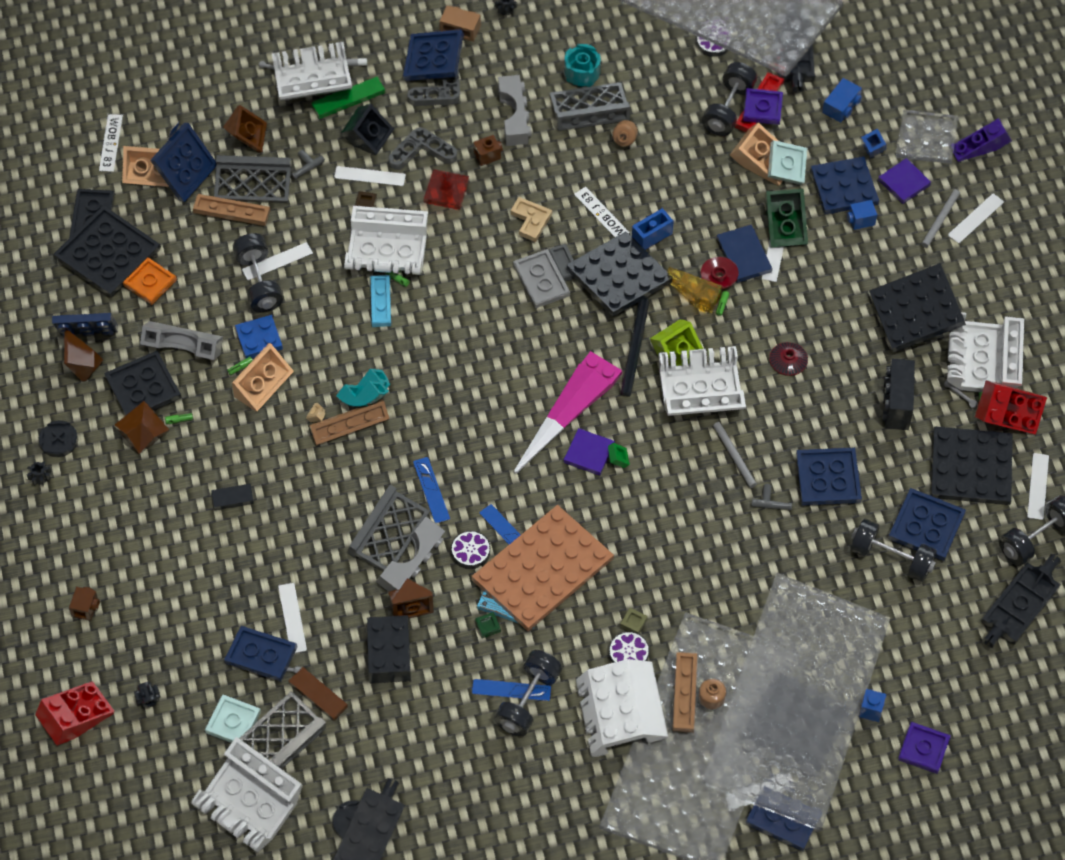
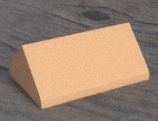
M123 146L122 183L169 187L150 161L160 149Z
M268 343L232 382L234 398L254 411H258L294 372L271 343Z

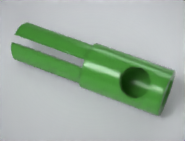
M393 271L391 273L385 272L386 275H390L392 279L405 287L410 283L408 279L393 273Z
M722 292L716 315L722 316L729 298V292Z
M248 357L227 371L232 375L246 368L253 360L251 357Z
M189 413L166 416V424L193 420V415Z

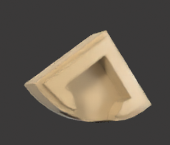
M315 403L306 419L309 422L322 421L325 416V409L319 403Z

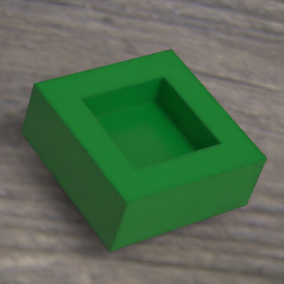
M616 443L608 446L609 459L612 464L622 468L630 465L626 447Z

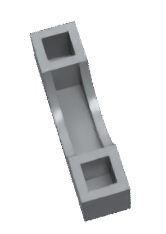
M520 75L498 77L500 103H505L515 110L512 117L504 120L506 146L528 144V137H531V126H527L529 112L525 111L524 108L527 107L526 96L523 97L522 94L525 93L524 82L520 81Z
M149 321L142 326L140 344L156 348L173 347L185 349L194 353L195 356L214 360L221 354L223 336Z
M425 517L410 536L415 547L413 559L406 563L391 561L376 582L389 592L400 589L407 578H415L421 570L418 567L422 561L426 563L432 555L430 550L433 546L437 549L444 540L441 536L445 531Z

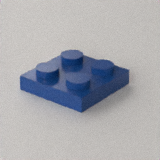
M272 315L235 325L245 359L256 357L268 343H271L277 351L283 350Z

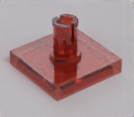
M433 169L425 193L424 203L460 210L469 183V176Z

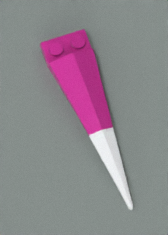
M590 351L582 363L577 366L515 468V474L576 417L610 390L622 375V370Z

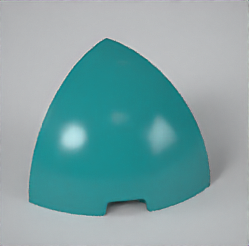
M369 369L358 385L345 384L336 396L348 405L366 406L383 398L389 392L387 388L390 383L382 370Z

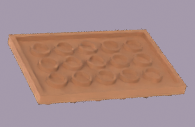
M556 505L473 574L471 580L509 613L523 628L530 631L612 561L614 554L561 507Z

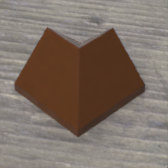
M238 105L223 128L257 152H263L267 122L243 106Z
M66 330L64 331V364L82 382L87 381L103 359L73 333Z
M145 401L114 425L139 455L170 431Z
M408 578L400 589L388 592L393 616L408 615L409 619L434 613L432 591Z

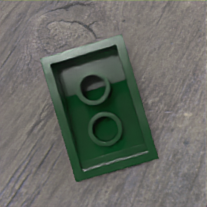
M804 188L766 191L765 203L770 246L808 245Z

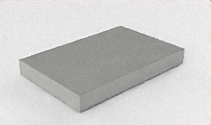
M548 249L513 261V266L535 309L570 296V291Z

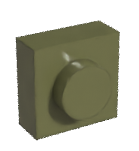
M629 608L620 623V627L629 632L639 634L648 620V616Z

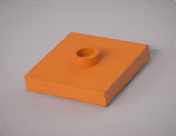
M147 258L123 282V286L153 305L177 278L174 274L150 258Z

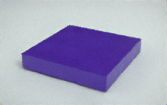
M747 88L743 121L780 125L783 92Z
M907 158L878 178V181L902 204L931 185V181Z
M578 428L564 458V463L600 476L609 458L608 446L615 443V441Z
M911 722L898 760L938 774L951 735Z

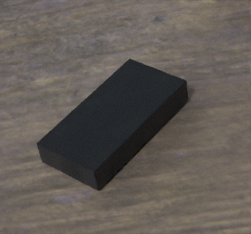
M251 483L211 490L214 510L254 504Z

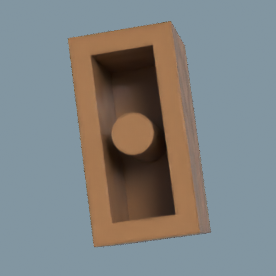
M449 5L446 6L440 19V31L462 29L464 33L463 39L474 42L481 27L480 14Z

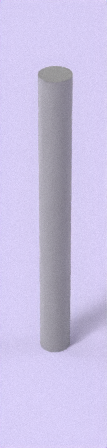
M954 189L923 240V247H929L960 195L959 190Z
M716 422L713 427L750 488L755 487L757 483L721 423Z

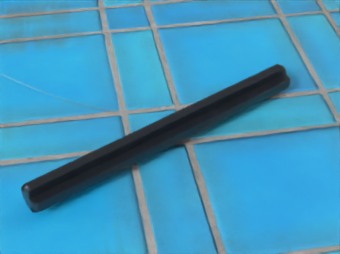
M648 298L639 301L621 388L622 396L630 397L632 393L650 304Z

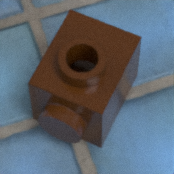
M494 135L473 142V153L480 166L501 159L503 148L501 142L497 141Z
M76 587L69 606L71 617L88 621L92 620L94 611H97L100 605V599H98L95 590L90 587Z

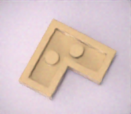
M518 197L511 209V215L525 220L519 230V236L536 242L552 216V210Z

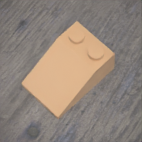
M757 123L746 132L730 156L742 167L779 186L782 180L768 177L770 144L773 140H778Z

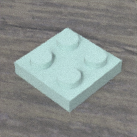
M773 140L770 144L768 177L802 185L805 182L807 148Z
M222 695L205 732L232 743L235 737L240 738L256 723L261 710L255 706Z

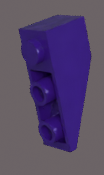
M998 118L950 147L958 162L996 151L1012 142Z

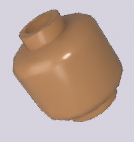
M629 120L619 122L613 131L614 141L623 147L634 143L638 135L636 125Z
M717 679L704 681L699 689L700 703L708 709L721 707L726 698V687Z

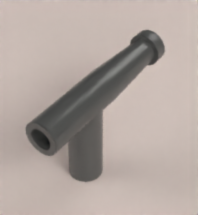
M303 149L300 150L298 155L305 161L306 165L295 173H291V176L296 180L297 177L325 162L324 157L320 155L313 160Z
M764 484L762 499H752L753 507L788 509L790 511L792 509V503L770 500V484Z

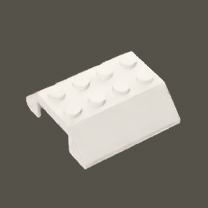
M344 42L336 43L338 58L335 57L333 43L329 44L330 59H324V49L322 45L318 46L320 61L317 59L315 46L300 49L302 64L299 62L297 49L293 50V57L296 63L294 65H288V54L286 51H283L284 67L281 64L280 53H272L280 101L352 89Z
M353 206L351 217L352 231L348 253L346 252L345 269L353 270L355 268L356 270H361L363 267L367 268V271L374 269L377 272L390 273L391 271L398 273L399 270L405 271V274L412 272V274L421 275L427 240L428 211Z
M961 312L965 320L966 313ZM1005 317L1003 325L965 321L966 325L952 330L953 332L949 334L948 361L951 363L948 365L947 381L959 390L982 392L986 380L1015 388L1022 386L1024 318Z
M736 346L727 347L728 361H726L725 347H721L719 350L720 362L714 363L713 348L708 349V362L706 349L689 350V364L687 351H682V366H676V355L674 352L669 354L670 366H668L667 352L658 354L664 408L668 416L746 409L744 392L740 388L737 370L738 356Z
M626 659L589 669L576 679L579 696H587L580 704L584 723L587 727L586 733L594 734L588 739L592 757L608 754L606 747L644 737L648 743L669 738L652 662Z
M235 737L224 753L228 759L205 791L199 789L191 804L201 809L204 814L217 805L218 808L212 813L211 819L217 820V823L230 833L234 832L233 835L237 838L248 829L251 830L243 841L246 845L250 844L249 847L254 851L259 852L273 840L297 805L303 784L241 739Z

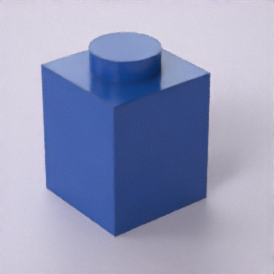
M878 128L861 137V143L869 158L886 150V142Z
M872 200L850 204L847 219L849 223H852L854 230L876 225L877 212Z
M866 689L859 717L879 722L886 694Z

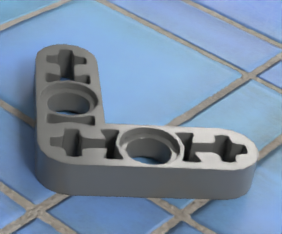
M459 65L457 76L443 78V86L411 88L407 93L408 103L412 106L452 105L458 103L460 100ZM449 78H454L456 81L454 83H448L446 80ZM450 90L454 91V97H450ZM433 93L439 95L435 99L429 97V95Z
M422 127L414 129L389 155V165L395 170L405 167L421 149L445 164H453L457 160V150L454 146ZM432 143H437L440 145L438 148L435 149L430 147ZM412 146L414 149L412 151H405L404 147Z

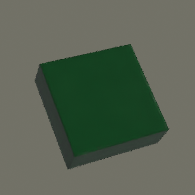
M494 612L475 618V623L482 639L501 632Z

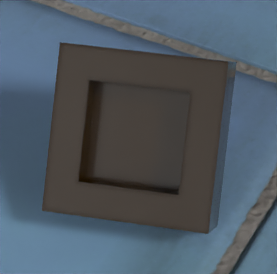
M358 191L355 206L375 207L377 194Z

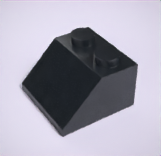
M370 103L356 109L340 134L352 146L372 155H377L393 132L394 127Z

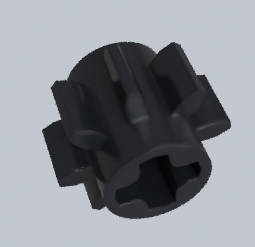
M498 0L495 1V8H498V14L501 13L505 16L511 13L514 14V8H517V1Z
M34 461L31 467H27L29 471L27 478L32 480L34 486L36 484L44 486L47 480H51L50 473L52 471L50 466L46 467L45 461L42 463Z
M151 682L141 683L137 686L138 691L134 692L137 704H142L145 708L156 705L158 703L157 698L161 697L157 684L152 686Z

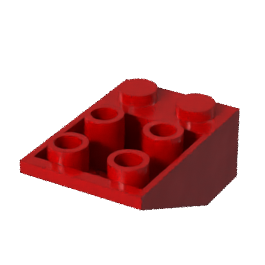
M986 380L975 417L987 423L1036 434L1047 397Z
M92 681L41 699L35 715L55 744L60 745L82 735L113 715L115 711Z

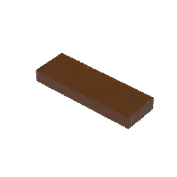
M304 667L289 680V684L333 721L348 708L346 702Z

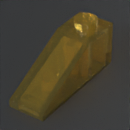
M669 267L667 273L673 277L671 284L694 307L703 312L713 313L721 297L722 286Z

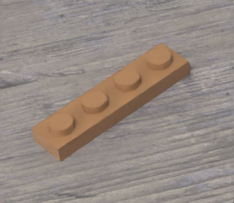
M198 194L193 206V213L266 226L270 207Z
M379 400L370 405L309 425L314 442L318 445L388 420L389 415L384 400Z
M677 652L673 731L694 732L697 653Z

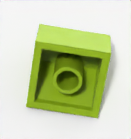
M681 319L650 338L657 355L667 352L668 366H670V352H674L676 355V366H682V351H687L689 364V350L703 349L692 323Z

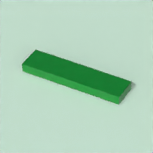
M374 77L352 86V89L336 92L311 103L318 118L321 119L385 93V88L379 78Z

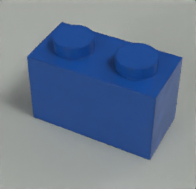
M843 78L824 101L822 113L841 123L845 117L848 118L853 107L855 105L858 106L860 103L862 88Z
M662 208L632 226V238L646 250L673 234L674 221Z

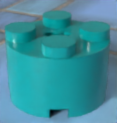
M578 44L575 48L568 49L564 60L566 81L577 86H593L600 76V54H598L593 46L588 44Z

